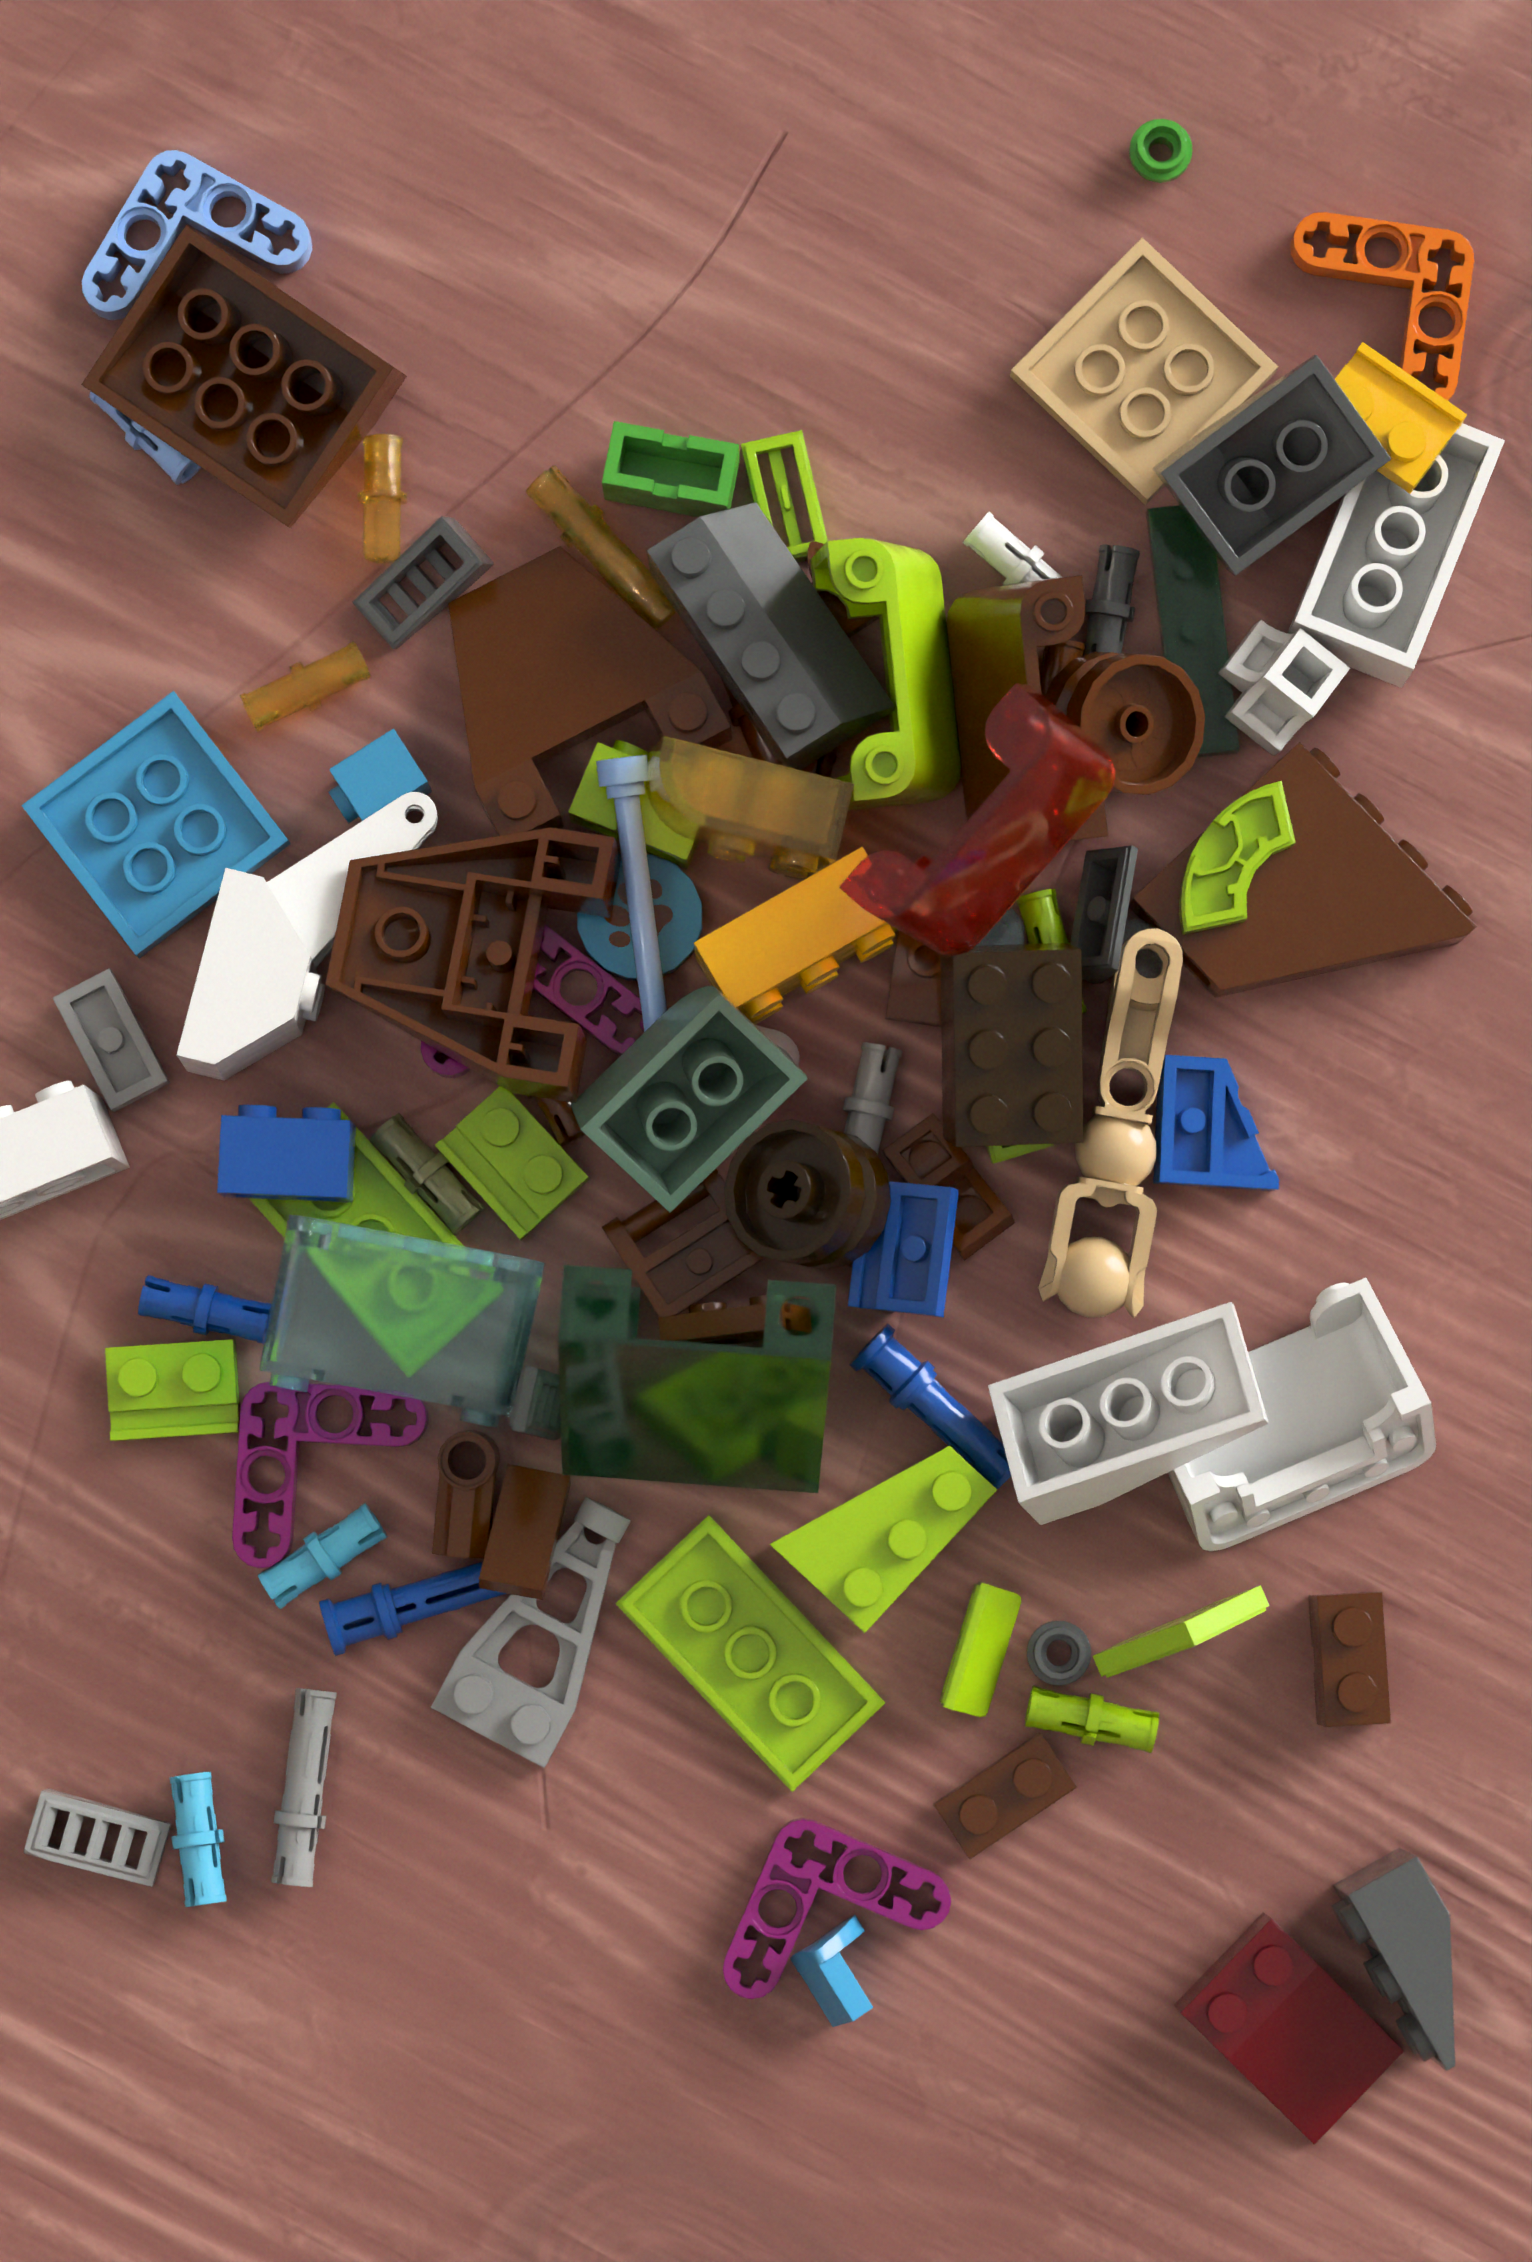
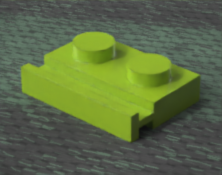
M501 1086L459 1122L446 1137L435 1144V1147L521 1241L589 1180L586 1173L513 1093Z
M236 1340L105 1348L108 1411L110 1412L111 1423L110 1441L239 1433L238 1404L240 1403Z

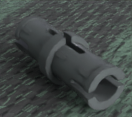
M1108 544L1100 545L1092 599L1086 600L1085 615H1089L1083 656L1093 652L1122 653L1127 622H1133L1135 608L1130 607L1134 576L1140 556L1139 550L1119 545H1113L1111 549V546Z

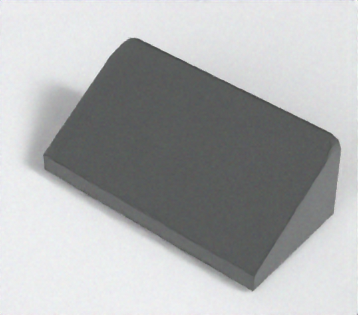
M1132 845L1091 850L1085 853L1070 945L1081 949L1082 980L1092 984L1105 982L1119 968L1138 848Z

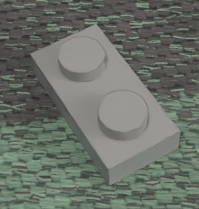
M110 968L53 997L111 1111L116 1112L170 1084L161 1063Z

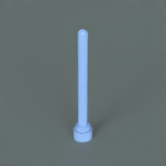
M647 755L599 760L596 761L599 787L606 786L607 799L614 798L645 1032L667 1011L639 798V795L645 794L644 781L650 780Z

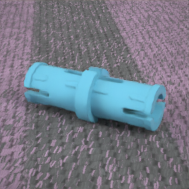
M364 1503L345 1519L318 1535L315 1531L303 1539L306 1543L281 1562L258 1574V1578L272 1600L275 1599L276 1606L281 1609L298 1597L299 1594L326 1577L331 1581L342 1574L340 1570L342 1566L388 1536L374 1513H371L368 1505Z
M211 1772L169 1778L172 1798L174 1800L177 1835L172 1836L173 1849H179L184 1881L185 1907L227 1901L224 1879L222 1878L219 1843L225 1841L223 1829L217 1830Z

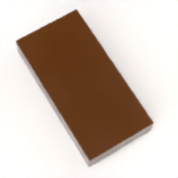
M507 1464L479 1576V1588L543 1600L571 1486L570 1475Z

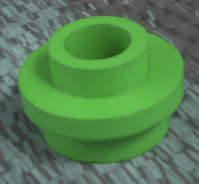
M1168 119L1150 120L1141 125L1131 139L1129 147L1130 161L1136 172L1143 178L1158 183L1169 182L1178 178L1187 169L1192 157V142L1186 130L1178 123ZM1155 144H1164L1170 149L1172 156L1166 161H1156L1150 156L1149 148Z

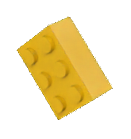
M862 846L695 941V958L710 985L716 987L755 1025L784 1007L781 1003L784 1000L782 996L801 986L805 994H809L839 976L836 971L840 968L838 964L857 955L860 962L863 963L890 948L894 944L892 938L896 936L894 932L898 931L901 912Z

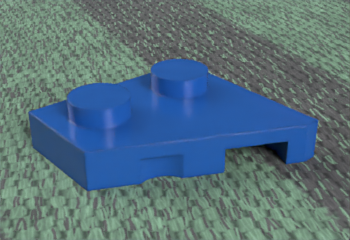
M1180 1055L1164 1056L1157 1092L1156 1160L1154 1163L1153 1184L1261 1191L1279 1190V1178L1275 1169H1269L1255 1136L1259 1133L1250 1111L1240 1102L1238 1096L1239 1085L1227 1059Z

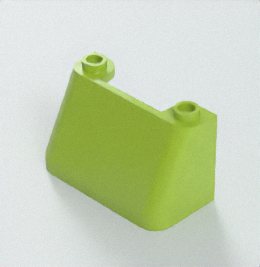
M853 538L827 541L810 559L813 586L816 591H828L837 596L846 606L849 619L871 616L879 617L886 690L888 697L895 705V710L889 714L891 732L878 733L866 737L856 746L851 755L850 773L833 780L836 812L929 803L942 799L955 789L960 779L961 761L942 577L938 564L929 554L919 549L874 539Z

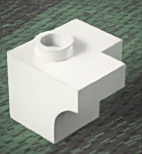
M1260 620L1251 628L1218 672V674L1242 692L1224 717L1274 756L1284 748L1293 735L1307 721L1316 715L1350 668L1301 628L1295 633L1289 634L1281 632Z

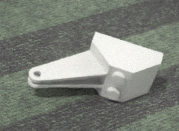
M409 792L400 796L268 882L261 876L225 868L177 1051V1057L187 1072L225 1081L301 1036L306 1019L317 1021L323 1001L325 984H321L322 975L317 974L316 968L333 948L349 862L353 859L419 849L426 839L434 833L438 823L436 806L427 795L420 792ZM417 810L422 812L424 817L418 823H410L406 819L409 812Z

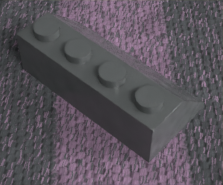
M756 502L700 516L647 550L651 575L788 778L895 710L893 702Z

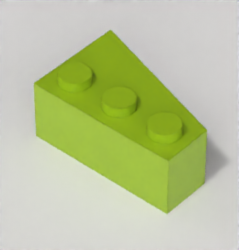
M948 1446L774 1541L770 1545L857 1627L866 1633L997 1489L951 1446Z

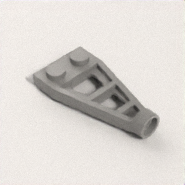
M585 1497L574 1518L575 1523L557 1542L548 1577L549 1581L552 1575L561 1568H569L584 1577L587 1588L576 1618L570 1623H564L539 1610L536 1603L537 1599L510 1594L461 1649L431 1706L432 1709L543 1768L546 1767L576 1710L616 1544L620 1543L631 1522L627 1517L588 1497ZM587 1527L607 1539L601 1544H593L586 1539L584 1528ZM526 1625H539L552 1632L556 1636L560 1647L554 1677L548 1685L541 1688L533 1687L503 1671L498 1662L501 1648L516 1631Z

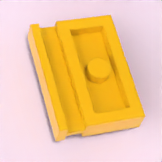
M1364 342L1360 344L1356 353L1335 378L1337 384L1391 457L1389 462L1376 471L1411 494L1457 429L1461 427L1467 414Z

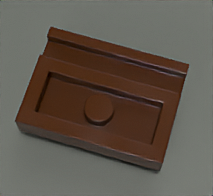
M786 1294L749 1298L750 1305L727 1308V1303L725 1302L695 1304L689 1306V1313L658 1317L660 1343H670V1345L678 1347L726 1345L812 1334L810 1308L788 1304V1296Z

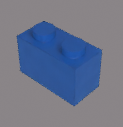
M238 1105V1116L221 1115L217 1193L229 1198L352 1202L356 1126L350 1120H341L340 1109L305 1107L302 1108V1118L277 1117V1107Z

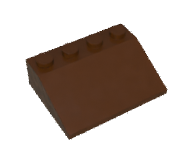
M185 225L81 385L291 528L372 430L407 376Z

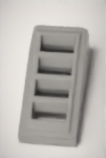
M48 1788L42 1790L24 1847V1854L153 1887L172 1823ZM60 1809L70 1813L61 1844L57 1845L49 1841L58 1810ZM85 1816L96 1819L86 1853L75 1850ZM110 1823L122 1825L112 1860L101 1857ZM138 1829L147 1832L138 1866L134 1867L127 1865L126 1861L135 1830Z

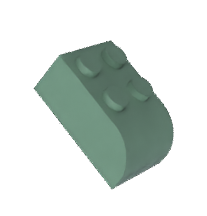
M705 986L689 993L671 1006L576 1099V1103H572L570 1106L580 1130L671 1213L788 1099L808 1077L716 987Z

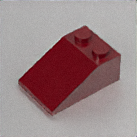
M1264 1912L1174 2004L1177 2010L1314 2145L1404 2052Z

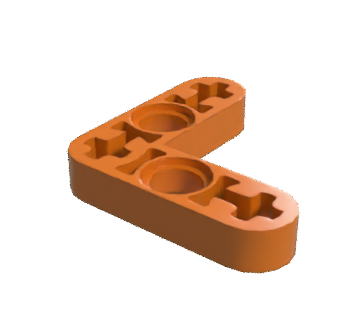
M1328 212L1313 213L1304 217L1297 225L1290 243L1291 256L1295 264L1303 272L1315 276L1410 289L1399 367L1415 379H1418L1425 367L1427 353L1449 352V358L1441 354L1438 355L1434 364L1433 379L1435 382L1443 384V388H1436L1434 392L1450 401L1458 384L1474 267V251L1469 241L1460 233L1433 227ZM1315 230H1322L1326 232L1328 243L1346 246L1349 233L1357 234L1358 239L1352 252L1353 264L1343 262L1348 249L1328 248L1324 258H1318L1313 256V246L1303 243V240H1311ZM1377 237L1390 239L1399 250L1398 262L1389 268L1373 266L1365 256L1364 247L1368 241ZM1440 248L1449 249L1450 260L1460 262V266H1453L1448 274L1444 292L1432 291L1437 282L1438 265L1435 262L1428 261V258L1436 256ZM1422 287L1430 290V292L1423 293ZM1456 291L1458 292V297L1449 293ZM1429 307L1442 308L1449 313L1453 322V329L1449 335L1443 338L1429 337L1422 332L1419 326V314ZM1415 347L1416 349H1418V350H1420V351H1423V352H1422V353H1418V354H1414V353H1413V348Z

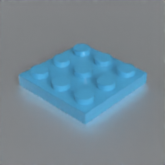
M174 691L21 805L139 959L217 900L225 868L252 874L291 844Z

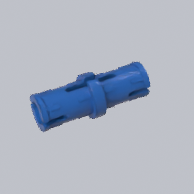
M148 1275L145 1279V1286H143L141 1291L138 1315L192 1326L194 1333L206 1336L209 1331L239 1336L264 1344L271 1323L273 1304L218 1292V1286L206 1283L202 1288Z

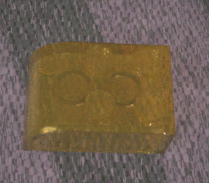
M666 736L649 752L648 781H645L650 804L660 820L672 831L685 838L709 844L708 855L739 863H745L746 857H753V855L770 859V870L798 878H807L808 872L815 873L837 859L854 786L853 783Z

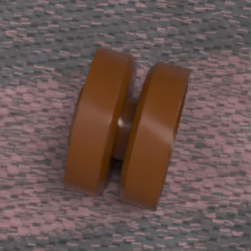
M1111 652L1087 654L1072 660L1053 678L1042 701L1049 760L1061 775L1083 776L1092 781L1102 791L1151 795L1172 787L1192 768L1203 744L1205 712L1199 690L1183 668L1162 656Z

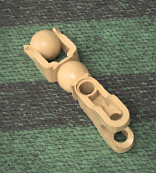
M1160 929L1139 931L1122 945L1119 968L1113 974L1096 1083L1097 1096L1101 1106H1093L1092 1115L1095 1116L1083 1126V1143H1075L1076 1161L1084 1177H1077V1183L1065 1185L1057 1194L1048 1246L1049 1251L1038 1285L1042 1302L1057 1294L1060 1301L1069 1310L1087 1318L1105 1317L1118 1311L1122 1306L1135 1318L1144 1306L1145 1270L1148 1265L1157 1216V1208L1153 1199L1143 1194L1142 1187H1137L1151 1173L1156 1160V1141L1148 1124H1152L1153 1116L1145 1114V1111L1154 1102L1158 1092L1183 962L1182 949L1179 942L1168 932ZM1149 950L1156 954L1161 962V970L1156 978H1146L1139 974L1135 967V957L1138 951ZM1121 1069L1135 1071L1144 1083L1142 1098L1132 1106H1124L1117 1103L1112 1098L1109 1090L1112 1076ZM1079 1197L1095 1199L1101 1206L1106 1208L1117 1204H1126L1134 1207L1136 1214L1129 1256L1116 1242L1103 1237H1084L1068 1245L1075 1205Z

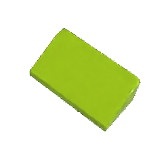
M982 1582L974 1584L939 1699L943 1707L977 1717L986 1716L1021 1605V1596Z

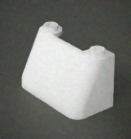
M1367 1278L1351 1284L1338 1283L1326 1288L1318 1295L1316 1304L1311 1309V1326L1248 1352L1268 1424L1168 1472L1188 1522L1203 1550H1222L1409 1472L1427 1461L1435 1452L1436 1438L1431 1401Z

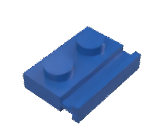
M890 1181L891 1203L885 1228L871 1249L853 1261L848 1306L944 1318L959 1190L952 1187Z

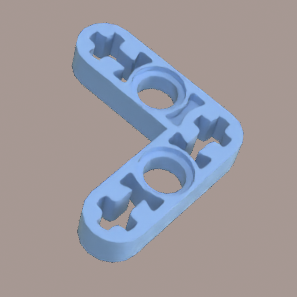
M178 150L164 151L156 155L147 165L85 270L82 279V292L90 308L98 316L108 320L125 318L187 224L263 267L280 274L293 273L301 269L308 262L312 253V239L305 222L292 211L191 155ZM180 169H183V175L189 187L185 191L175 188L170 193L165 205L168 212L174 215L171 219H167L159 209L145 204L147 198H150L158 206L166 192L163 181L160 179L164 173L175 176ZM224 197L238 198L246 205L244 219L234 227L225 228L217 225L212 220L211 212L213 206ZM260 212L266 213L261 220L264 228L268 231L282 236L286 233L287 229L293 230L292 236L295 244L298 246L294 252L284 248L278 256L273 254L274 248L270 239L254 231ZM139 220H150L160 227L161 235L159 241L149 250L138 251L132 249L126 243L128 229ZM254 232L252 242H247L246 239ZM116 251H119L131 264L143 268L137 273L128 265L120 281L126 294L122 298L112 295L107 302H103V294L97 285L102 279L106 282H112L117 277L122 266L118 258L113 257Z

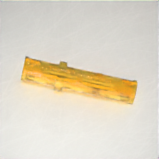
M556 465L550 467L548 471H544L531 483L525 493L550 517L562 532L560 539L568 548L575 546L615 592L641 618L657 631L659 627L661 628L677 613L651 575L650 570L603 520L605 512L597 504L591 506L572 487Z

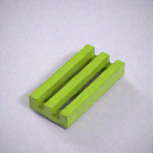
M802 430L741 444V452L753 503L756 502L772 525L756 456L768 453L789 543L787 548L797 563L803 562L807 558L810 542L802 544L781 449L792 447L814 542L825 544L828 541Z

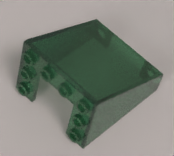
M564 1265L558 1335L562 1474L818 1493L831 1364L836 1285L768 1280L763 1348L637 1339L641 1288L631 1286L632 1270ZM590 1282H602L605 1284H591ZM794 1297H806L808 1299H795ZM786 1301H788V1304L810 1308L811 1334L793 1336L783 1329L779 1314Z

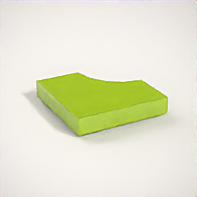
M1261 1585L1130 1637L1093 1655V1659L1101 1677L1106 1675V1678L1194 1647L1265 1612L1269 1604Z

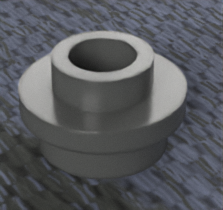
M1051 1621L1037 1628L1030 1637L1027 1645V1661L1033 1673L1040 1680L1052 1685H1067L1081 1678L1088 1669L1091 1661L1090 1642L1085 1633L1076 1625L1066 1621ZM1062 1640L1070 1647V1658L1063 1665H1053L1047 1658V1648L1053 1641Z

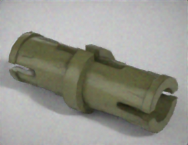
M400 1113L390 1118L370 1137L369 1141L387 1157L406 1180L404 1186L411 1194L418 1193L440 1216L441 1220L450 1228L454 1235L471 1223L485 1208L447 1167L450 1163L441 1152L435 1154L414 1132Z

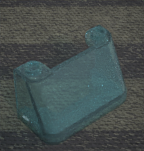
M289 1215L259 1371L271 1373L269 1385L274 1387L307 1392L310 1380L462 1408L460 1421L498 1428L500 1416L511 1418L520 1373L525 1363L545 1263L338 1222Z

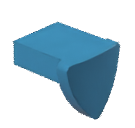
M856 1915L843 1921L790 1958L832 2027L853 2022L873 2008L839 1952L865 1931Z

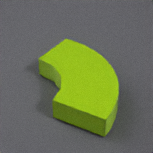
M1282 781L1262 786L1235 800L1212 821L1198 840L1186 865L1181 883L1179 914L1182 935L1246 921V893L1255 871L1271 855L1288 849L1296 843Z

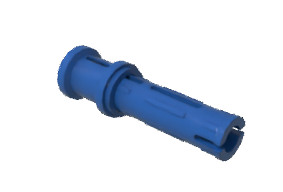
M887 1323L864 1346L849 1365L855 1371L863 1369L891 1395L889 1403L896 1409L899 1407L902 1411L908 1408L990 1484L999 1489L1011 1477L1003 1443L934 1379L937 1373L934 1371L935 1367L929 1361L921 1363L893 1337L895 1329Z
M482 1561L391 1589L389 1584L382 1585L381 1582L372 1585L370 1593L333 1603L330 1599L319 1601L333 1652L335 1656L345 1653L346 1646L381 1635L390 1640L398 1637L397 1634L403 1632V1625L458 1610L462 1607L508 1593L479 1588Z

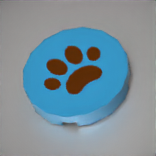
M647 854L662 975L665 976L675 972L693 954L694 942L699 940L702 933V903L693 881L676 864L655 855ZM621 858L611 917L577 913V929L587 954L605 972L627 981H637Z

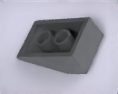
M1314 355L1208 426L1156 465L1153 470L1226 570L1236 576L1389 462L1391 457L1320 358Z

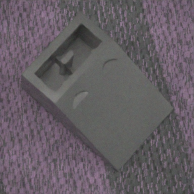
M1398 1848L1332 1885L1340 1901L1331 1905L1349 1939L1352 1940L1354 1938L1358 1945L1365 1943L1373 1958L1365 1961L1363 1964L1382 1997L1386 1996L1391 2004L1397 2001L1405 2014L1395 2020L1411 2051L1414 2055L1419 2054L1423 2062L1432 2059L1448 2071L1455 2067L1450 1914L1418 1856Z

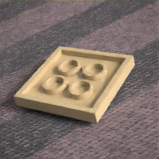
M1142 237L1011 369L1010 377L1146 505L1165 486L1153 468L1208 426L1253 397L1276 373L1278 366Z

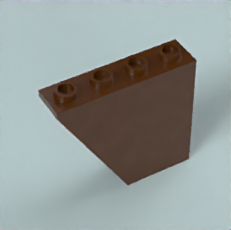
M1300 742L1242 795L1244 796L1262 786L1282 781L1296 842L1294 846L1271 855L1255 871L1246 893L1247 919L1245 922L1182 935L1179 914L1181 883L1190 855L1203 833L1139 891L1129 904V908L1149 929H1160L1176 938L1182 949V964L1215 998L1458 944L1477 927L1468 918L1473 911L1456 890L1448 885L1441 890L1424 872L1428 868V863L1412 844L1404 839L1396 843L1380 826L1384 822V817L1369 799L1360 793L1353 798L1336 780L1340 776V771L1326 754L1316 747L1309 752Z

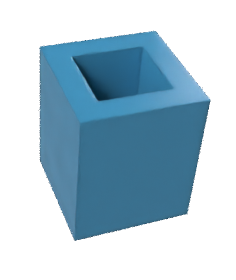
M394 728L329 769L338 785L328 791L348 824L358 817L361 821L365 820L406 793L420 792L428 795L432 792L427 779Z

